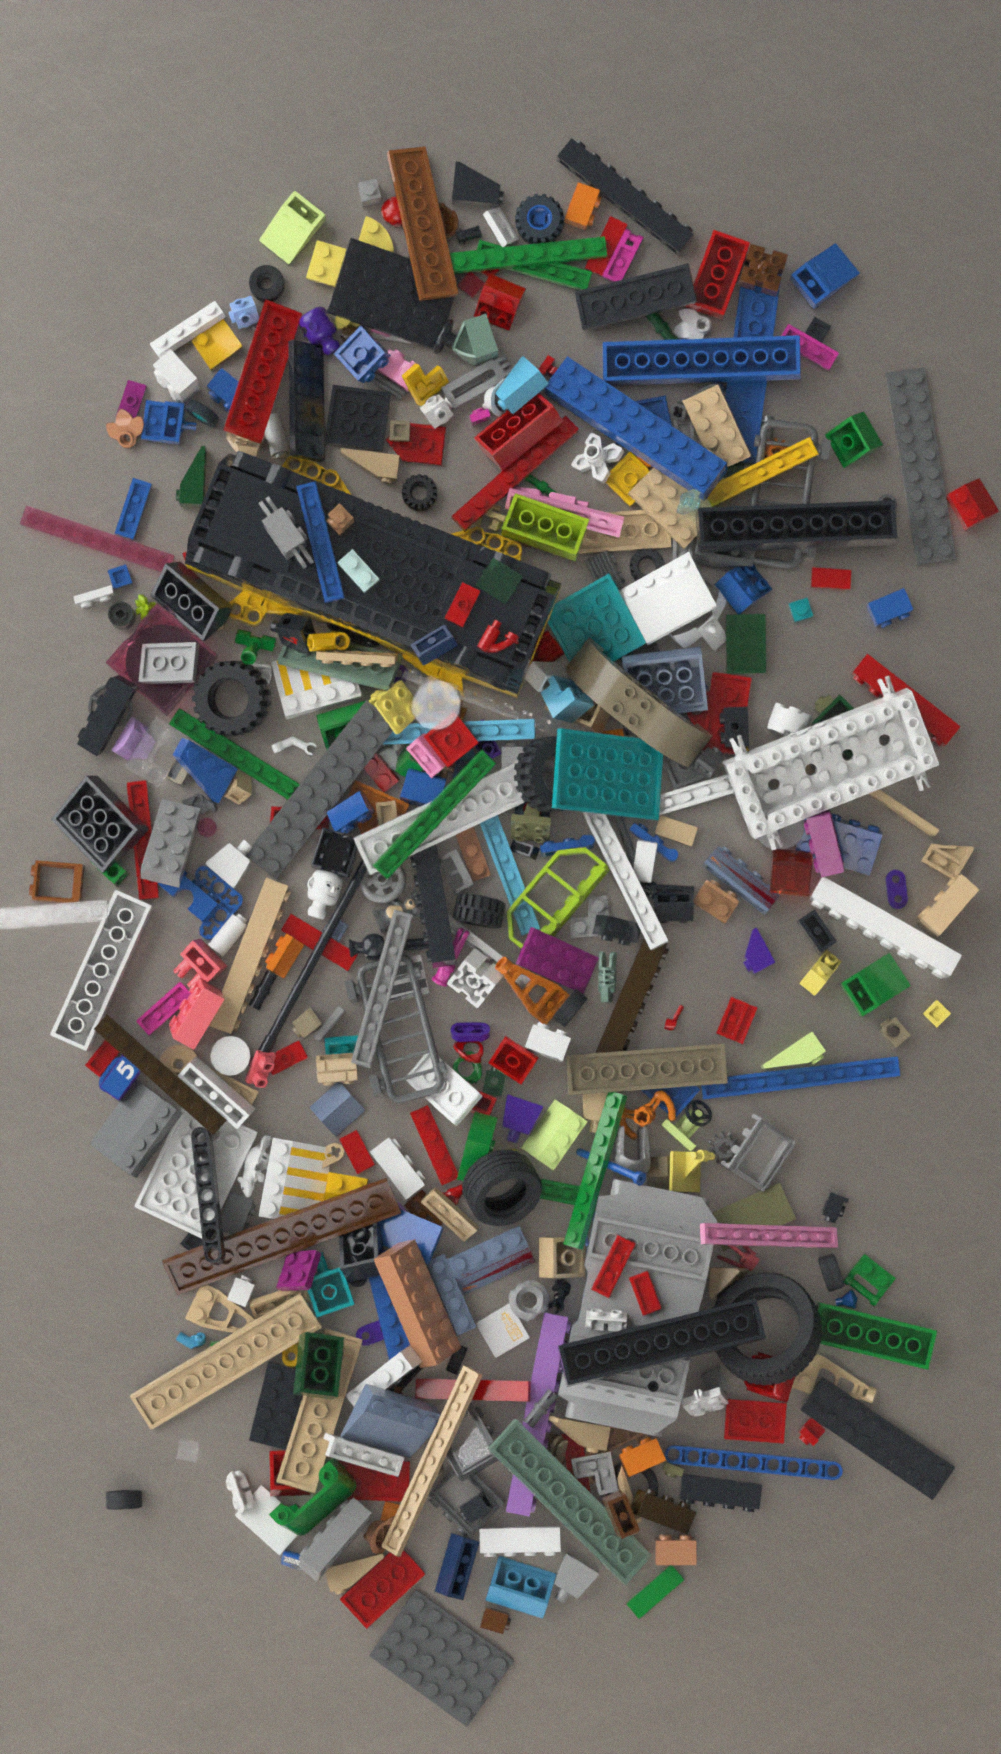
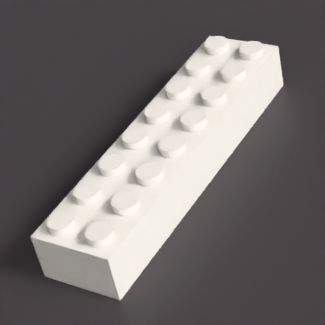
M822 877L808 899L812 901L811 905L819 910L822 908L829 911V916L836 920L840 918L845 920V925L854 930L856 928L864 931L862 933L864 936L872 940L873 938L880 940V945L889 950L890 948L898 950L897 954L905 959L912 958L915 960V965L922 969L929 968L933 970L932 974L940 979L951 976L962 956L826 877Z
M114 891L51 1031V1036L89 1052L97 1035L94 1028L106 1015L154 908L153 906L120 891Z

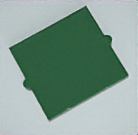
M493 558L486 570L482 571L483 574L475 586L506 604L512 593L516 592L515 588L523 576Z

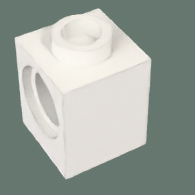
M244 1275L241 1278L236 1277L227 1300L247 1307L248 1300H250L256 1285L252 1283L253 1279Z

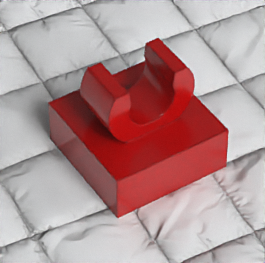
M548 355L538 368L544 377L547 374L552 377L556 372L557 368L553 366L555 359Z

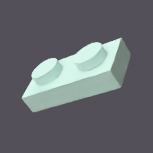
M353 549L337 562L364 593L379 581V578Z

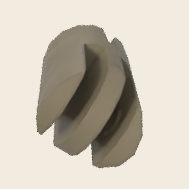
M551 1433L548 1439L547 1450L562 1465L565 1460L568 1440L558 1436L556 1433Z

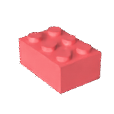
M199 979L197 983H193L189 991L191 994L187 1000L184 999L179 1007V1014L174 1016L169 1024L173 1039L193 1050L225 1000L219 988L202 979Z

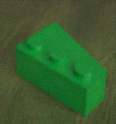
M474 1112L457 1180L464 1181L467 1171L474 1162L488 1154L489 1151L493 1152L496 1141L492 1140L497 1117Z

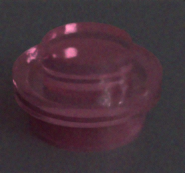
M202 818L197 824V830L203 837H211L216 832V823L211 818Z

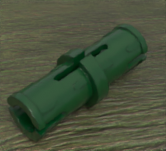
M659 313L645 316L656 329L655 332L660 334L664 340H679L670 329L669 323L665 322Z

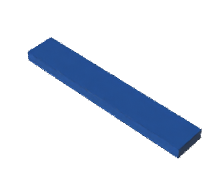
M316 481L298 485L296 487L325 603L345 599Z

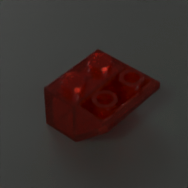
M773 850L770 865V893L809 896L813 854L805 851Z

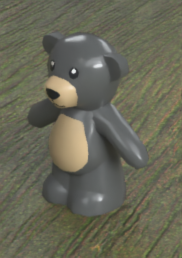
M412 891L411 896L404 903L395 899L388 902L392 906L385 909L372 910L381 934L388 931L394 909L412 914L413 917H420V913H423L422 905L418 906L417 891Z

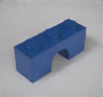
M185 870L179 888L157 883L173 897L182 890L191 891L194 899L188 910L202 922L218 906L216 902L218 898L210 891L207 894L202 891L203 885L196 879L192 881L186 877L188 873Z

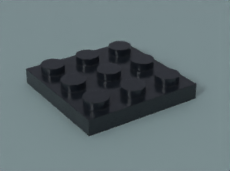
M332 385L325 444L383 452L391 393Z

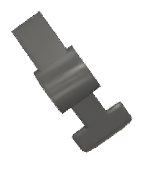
M195 794L193 797L182 800V803L185 805L200 808V814H204L209 810L214 812L218 810L216 803L206 799L202 794Z

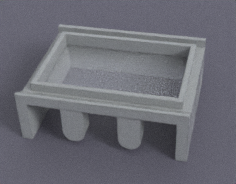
M753 1114L751 1117L757 1122L752 1130L747 1128L743 1130L742 1135L746 1139L740 1147L734 1145L731 1148V1152L735 1156L729 1164L723 1160L720 1164L764 1192L770 1186L776 1172L782 1168L786 1157L793 1151L796 1142L761 1117Z

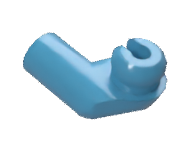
M180 1332L176 1341L189 1349H194L205 1344L206 1336L204 1333L199 1332L189 1337Z

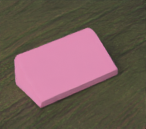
M423 733L406 749L432 779L446 765L424 738L425 733Z

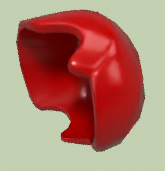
M396 196L389 197L383 202L381 207L382 217L395 228L403 227Z

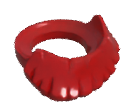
M479 1041L454 1043L455 1051L463 1060L475 1064L481 1063L484 1047ZM467 1043H475L479 1046L480 1050L476 1054L467 1055L463 1051L464 1046Z

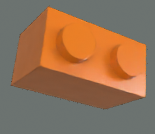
M578 182L564 223L585 231L588 225L592 226L596 216L593 215L595 207L599 208L602 200L600 190Z
M651 1437L639 1441L640 1446L633 1448L630 1445L621 1449L622 1454L619 1455V1458L628 1478L666 1461L657 1438L652 1440Z

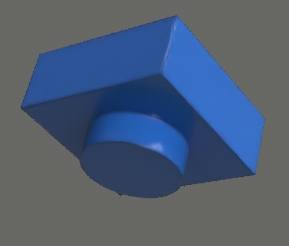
M126 564L107 570L114 590L133 584Z

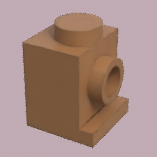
M340 503L328 514L329 518L326 520L339 535L354 523V518Z

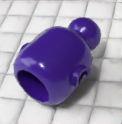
M319 306L305 313L300 318L299 325L304 332V337H307L311 344L318 345L321 343L324 354L329 356L340 348V343L333 337L337 327L330 314L326 313L327 310Z

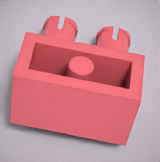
M199 938L193 940L180 954L184 960L173 971L175 974L178 972L177 976L183 978L193 967L197 974L187 983L190 988L199 979L207 983L215 980L228 966Z

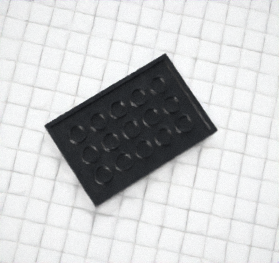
M350 238L326 313L433 350L437 338L448 320L455 297L419 301L410 258ZM455 275L456 284L458 285L461 276Z

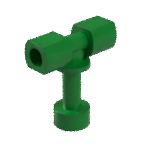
M238 629L235 643L246 645V648L241 653L242 662L247 665L255 663L258 656L257 651L260 649L273 652L276 637L262 635L261 638L251 635L252 632Z

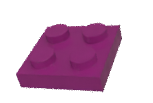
M317 1250L297 1251L287 1255L276 1288L280 1291L310 1290L321 1253Z

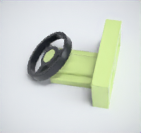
M693 1100L686 1106L685 1114L675 1125L666 1119L661 1126L691 1152L696 1145L689 1138L699 1127L706 1126L711 1121L712 1111L703 1101ZM696 1104L702 1105L707 1110L708 1115L704 1114L703 1110L698 1108Z

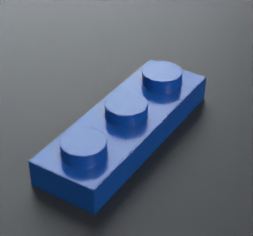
M135 478L132 479L115 535L131 540L135 539L150 494L151 483Z

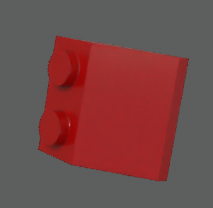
M980 478L964 484L946 496L947 502L965 531L1000 512Z
M505 1036L488 1063L522 1085L539 1057Z
M286 1450L269 1451L270 1496L310 1495L309 1492L276 1482Z

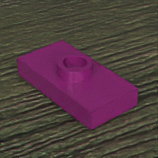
M128 380L117 413L120 409H124L131 414L132 418L137 417L147 385Z

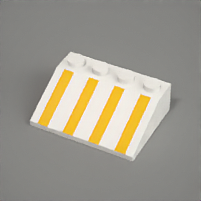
M278 661L271 662L286 719L362 699L358 683L280 665Z
M273 1138L259 1217L275 1219L324 1201L330 1165L322 1169L323 1160L326 1159V1147ZM333 1149L327 1154L328 1158L332 1156Z

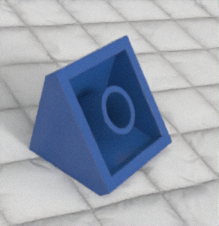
M408 768L400 800L418 807L433 801L443 791L446 778L434 776L431 779L425 772Z

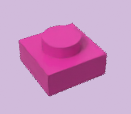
M479 408L472 411V414L469 415L472 426L491 420L488 409Z

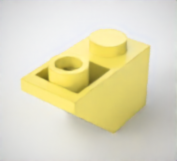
M826 949L799 984L815 996L842 961Z

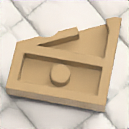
M930 844L921 862L951 879L954 875L956 877L959 876L974 847Z

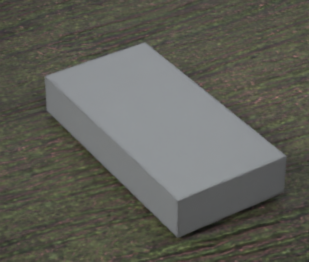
M338 1006L313 1037L321 1042L344 1015L345 1011Z

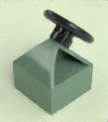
M486 314L463 321L458 335L451 332L454 320L449 319L442 328L433 349V353L438 355L445 345L447 348L453 349V352L460 358L475 366L484 364L491 359L494 361L498 358V348Z

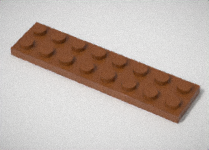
M426 146L388 150V162L419 301L455 297L459 293Z

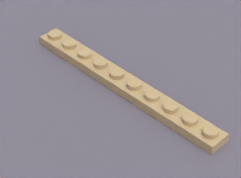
M463 1365L381 1546L395 1556H401L483 1376L469 1366Z

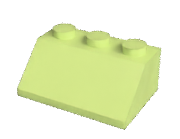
M554 1100L521 1149L554 1171L588 1121L557 1100Z

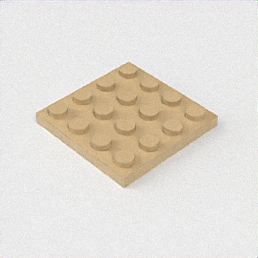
M655 468L628 493L683 549L697 536V509L712 507L708 498L703 501ZM736 496L714 507H726Z

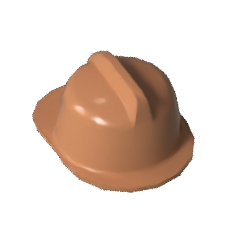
M395 1516L386 1521L377 1520L372 1522L367 1532L363 1535L364 1539L370 1544L373 1553L381 1554L386 1550L381 1546Z

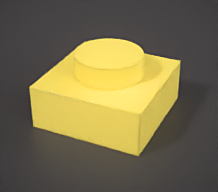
M938 1000L923 1013L936 1028L951 1014Z

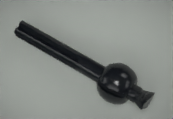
M371 933L364 936L362 942L349 939L350 957L363 953V956L368 960L380 959L385 943L384 938L379 934ZM424 938L407 939L404 950L429 949V943L425 944Z

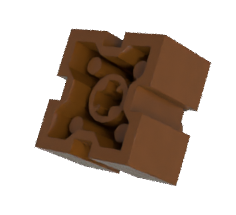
M750 244L745 264L749 265V267L744 266L738 286L754 290L755 286L761 287V293L776 297L782 278L777 274L783 275L788 254L773 250L771 255L764 253V247Z

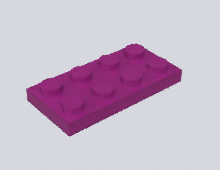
M531 927L516 964L572 990L577 989L584 994L599 957Z

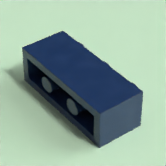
M451 1533L435 1592L459 1600L464 1599L479 1541Z

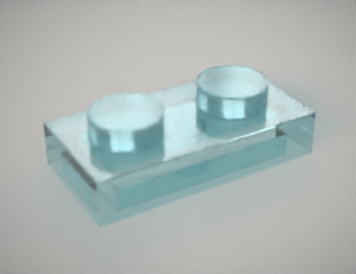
M692 489L683 493L676 513L685 515L698 509L701 498H699L700 491Z

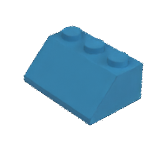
M499 1556L485 1601L543 1619L556 1574Z

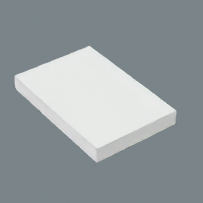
M261 1485L252 1495L255 1501V1508L249 1511L245 1509L240 1515L237 1512L235 1516L280 1555L297 1535L280 1526L271 1518L269 1514L281 1501L275 1496H270V1491Z

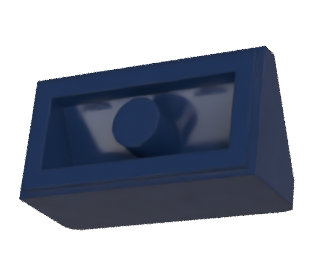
M445 624L411 644L422 665L428 664L457 646L453 635Z

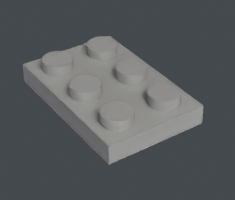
M197 642L142 644L139 682L141 684L196 682L199 644Z

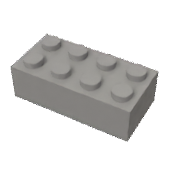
M165 799L161 800L141 866L142 879L180 887L199 824L200 808Z
M354 1497L350 1502L346 1500L342 1504L337 1517L333 1515L326 1523L325 1530H320L314 1536L312 1545L310 1547L307 1545L300 1553L299 1567L316 1582L370 1521L372 1513Z

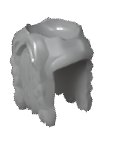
M619 1126L612 1149L611 1162L634 1172L642 1171L647 1174L651 1164L648 1128H638L637 1160H631L624 1156V1126Z
M526 1280L525 1283H519L508 1295L513 1313L527 1322L534 1319L540 1313L546 1312L549 1308L547 1289L535 1280ZM532 1292L536 1295L537 1303L534 1307L525 1308L522 1305L521 1297L524 1293Z

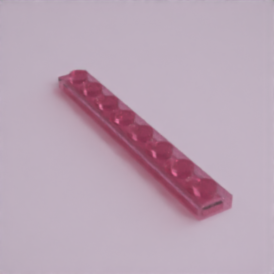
M27 505L20 521L22 526L158 572H162L165 564L172 563L175 558L172 554Z

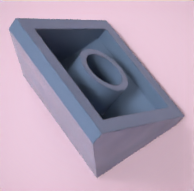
M340 1082L332 1086L309 1107L336 1137L365 1111Z

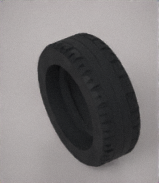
M759 1272L758 1274L747 1275L728 1286L723 1291V1294L719 1296L713 1308L756 1298L757 1301L768 1298L781 1299L789 1303L797 1313L799 1320L797 1336L785 1351L767 1359L749 1358L740 1352L737 1347L715 1352L726 1368L743 1381L756 1385H773L774 1383L786 1382L788 1379L790 1380L809 1366V1363L813 1361L814 1356H816V1351L820 1347L822 1337L820 1314L809 1293L801 1284L796 1283L794 1279L774 1272Z

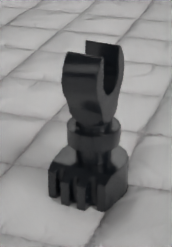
M563 1278L555 1280L551 1287L555 1293L554 1299L549 1302L548 1307L551 1309L556 1306L555 1314L564 1310V1300L571 1290L570 1283Z

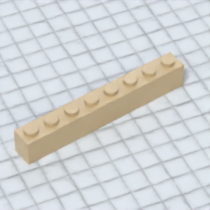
M269 878L265 879L222 990L225 1000L211 1021L210 1027L233 1035L234 1031H238L241 1021L238 1019L241 1013H245L248 1002L245 1001L248 994L252 995L255 988L253 980L255 976L259 977L262 970L260 962L262 957L266 958L269 952L268 941L269 939L273 940L277 930L274 928L275 923L282 918L284 912L281 909L282 905L289 900L291 894L288 891L289 886Z

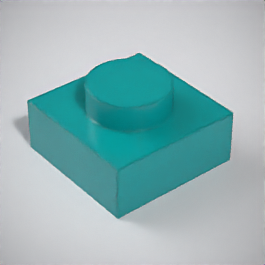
M808 598L788 604L794 623L814 616Z

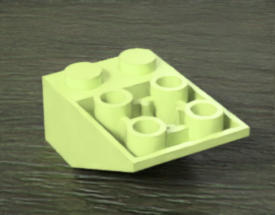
M294 191L282 205L259 241L290 265L324 224L326 216L298 192Z

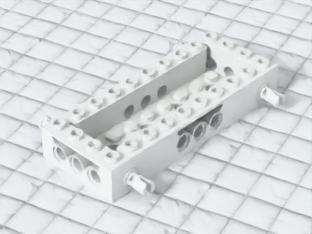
M886 676V686L881 679L877 680L883 693V697L750 751L746 750L741 735L737 736L739 746H737L733 738L729 739L736 756L722 761L750 835L754 839L767 835L771 850H775L774 839L780 847L784 846L777 831L778 829L913 775L919 791L924 790L922 780L926 787L930 788L931 785L925 771L938 766L939 762L912 691L905 688L895 692L890 676ZM883 734L889 736V742L886 745L879 743V738ZM846 749L852 750L853 753L849 760H844L842 757V753ZM808 764H814L816 767L815 772L811 775L805 772ZM771 779L779 781V786L776 789L769 788L768 783Z

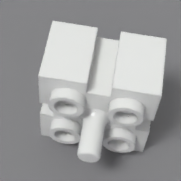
M474 948L447 984L458 993L464 992L467 995L465 999L476 1008H479L502 979L503 975L495 969L496 964L493 963L491 965L490 962H486L487 957Z

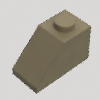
M309 1008L292 1022L294 1025L292 1030L298 1038L302 1036L306 1039L320 1029L323 1023L315 1012Z

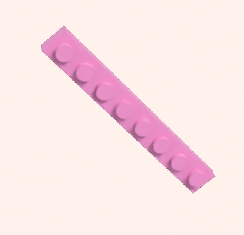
M700 1224L701 1244L838 1248L837 1228Z

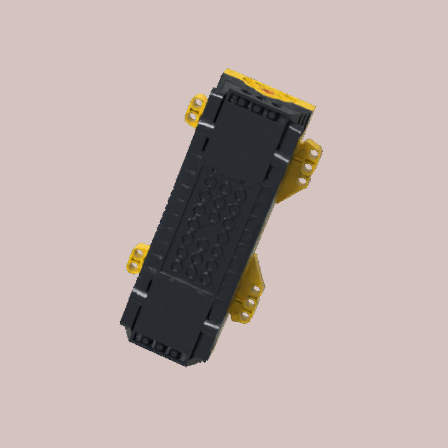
M237 451L236 455L229 453L218 463L189 534L185 564L188 569L242 591L229 602L232 606L238 605L241 607L239 614L230 613L229 616L233 620L251 627H258L268 614L283 616L285 613L308 616L310 619L318 622H326L329 630L347 634L350 642L368 647H378L381 644L386 649L402 654L405 661H408L430 678L428 684L430 696L456 705H461L464 701L462 679L518 698L527 670L532 663L561 590V583L551 580L549 572L521 561L522 546L517 541L499 534L485 532L481 527H473L465 532L459 531L450 534L351 495L337 471L333 469L326 470L313 461L289 456L284 464L279 466L241 451ZM293 461L300 463L299 468L295 470L291 469L289 465ZM311 468L318 470V474L314 477L307 474ZM330 475L336 477V481L333 484L326 482V478ZM315 481L325 520L329 518L328 514L339 503L354 518V523L341 535L326 522L345 599L325 603L296 487ZM266 497H270L277 509L282 507L284 511L289 510L295 519V527L300 526L307 538L305 541L307 547L305 549L314 561L310 564L302 552H298L307 565L305 569L302 568L295 556L286 560L264 528L262 520L267 516L260 507L259 502L262 501L270 513H274L265 500ZM480 533L482 539L474 541L471 538L472 534ZM498 540L501 545L494 549L490 546V542ZM516 547L519 553L512 556L508 553V549ZM352 549L379 578V581L366 593L357 586L337 563ZM462 582L481 591L463 628L445 619ZM251 613H258L259 619L252 622L249 620ZM494 620L502 623L499 628L500 634L495 644L506 640L504 636L508 632L519 636L518 644L513 643L499 652L487 653L477 647L488 625L492 626ZM445 624L453 635L457 646L428 664L422 665L411 644ZM436 684L443 688L439 694H434L431 691V688ZM458 692L461 698L458 701H452L450 694Z

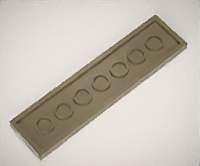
M725 1044L565 1055L568 1095L728 1083Z

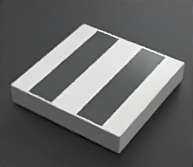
M421 955L412 956L410 958L415 967L419 966L422 978H419L418 981L422 995L429 994ZM400 962L396 977L408 974L407 966L404 962ZM409 977L394 982L390 999L413 992Z

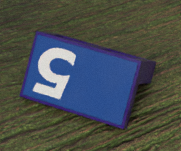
M122 1055L99 1087L116 1100L121 1101L141 1071Z

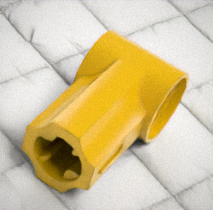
M336 631L309 634L307 638L309 651L345 650L350 643L347 634ZM339 636L340 642L338 645H336L335 641L336 638Z

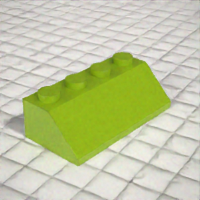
M515 493L502 527L501 536L576 562L590 519Z

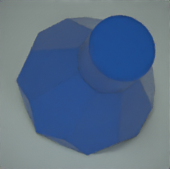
M853 1290L848 1291L843 1297L835 1299L837 1306L844 1305L852 1309L857 1308L858 1298Z

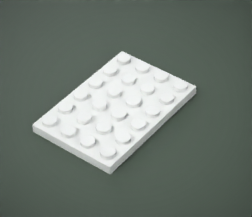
M181 1108L180 1111L183 1114L171 1129L134 1207L202 1239L191 1133L195 1128L203 1126ZM228 1121L212 1135L221 1210L258 1134L257 1131L244 1125L236 1129ZM201 1133L198 1136V1142L205 1140V1133ZM207 1152L201 1154L200 1161L207 1160ZM205 1172L202 1175V1181H207L210 1178V1172ZM209 1191L204 1195L205 1201L212 1198V1192ZM210 1211L207 1213V1220H212L214 1218V1211Z

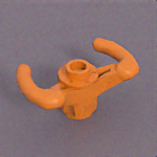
M660 1090L656 1091L651 1101L634 1110L625 1107L620 1121V1126H624V1133L632 1140H635L637 1134L627 1125L626 1118L633 1119L635 1123L645 1127L655 1120V1110L661 1101H664L667 1106L669 1121H675L676 1110L670 1096L665 1091Z

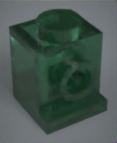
M491 1067V1070H486L482 1092L502 1097L506 1075L495 1067ZM495 1077L498 1079L497 1085L491 1084L490 1081L492 1078Z

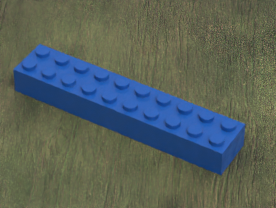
M800 335L603 342V380L611 386L801 379Z
M568 356L550 378L549 384L544 388L546 396L703 501L707 499L728 471L727 462Z

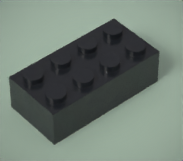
M271 1361L268 1362L249 1441L284 1450L287 1449L302 1398L300 1395H293L295 1367Z

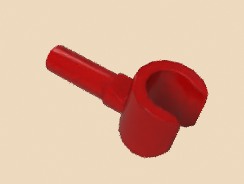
M680 1005L673 1019L666 1018L664 1029L670 1031L675 1029L678 1017L684 1006Z

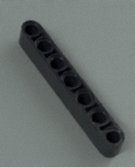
M197 1127L191 1133L203 1251L205 1259L209 1263L218 1266L224 1262L226 1254L213 1138L208 1130L203 1127ZM201 1133H205V1140L198 1142V1136ZM207 1152V1160L200 1161L201 1154ZM205 1172H210V1178L207 1181H202V1175ZM209 1191L212 1192V1198L205 1201L204 1195ZM210 1211H214V1218L212 1220H207V1213ZM211 1231L217 1232L214 1240H209L208 1238ZM216 1250L219 1251L218 1258L211 1260V1253Z

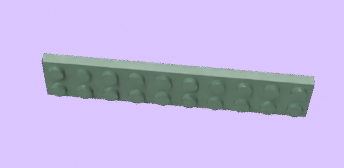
M514 1419L488 1448L624 1585H627L650 1559L652 1554L633 1535L623 1539L616 1535L606 1508L517 1419Z

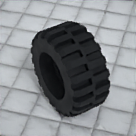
M224 661L209 666L205 669L204 674L199 675L197 678L199 682L194 684L193 688L195 696H192V702H195L196 705L193 709L200 716L198 720L206 725L205 728L215 731V734L238 736L253 731L255 727H259L263 723L261 720L266 718L268 714L266 711L267 707L271 705V701H268V695H271V692L266 687L268 684L266 678L261 677L262 673L258 669L255 670L252 665H247L242 661ZM226 680L241 682L248 694L246 709L236 717L223 715L216 705V691L219 685Z
M557 736L542 737L531 741L530 744L523 748L524 753H519L517 757L519 762L514 765V770H516L514 781L518 783V786H516L517 792L522 793L521 798L524 802H529L528 806L533 809L537 808L541 812L567 811L552 808L553 792L546 787L542 777L543 765L549 756L556 757Z

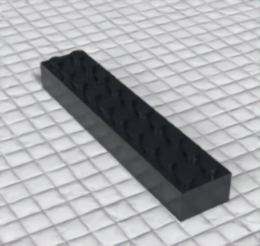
M895 500L698 508L696 512L698 553L894 545L898 539Z
M753 1298L558 1345L557 1348L566 1385L570 1387L761 1341L766 1338L757 1300Z

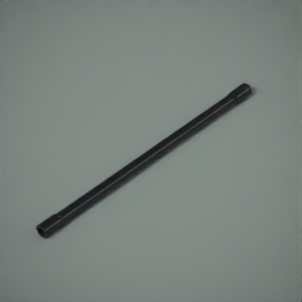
M363 859L258 1050L266 1053L272 1050L277 1036L367 872Z

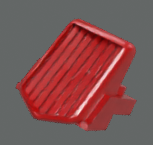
M758 1352L757 1355H753L751 1358L767 1359L774 1356ZM795 1376L786 1382L774 1383L773 1385H756L748 1383V1381H744V1384L748 1391L787 1403Z

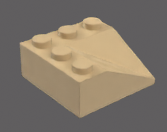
M962 874L958 877L954 875L947 883L950 887L945 892L941 890L934 898L937 902L932 907L928 905L917 916L920 919L917 924L934 939L943 933L980 890Z

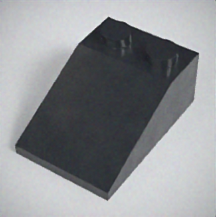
M379 1222L339 1236L340 1270L348 1282L380 1275L374 1262L376 1257L384 1253Z

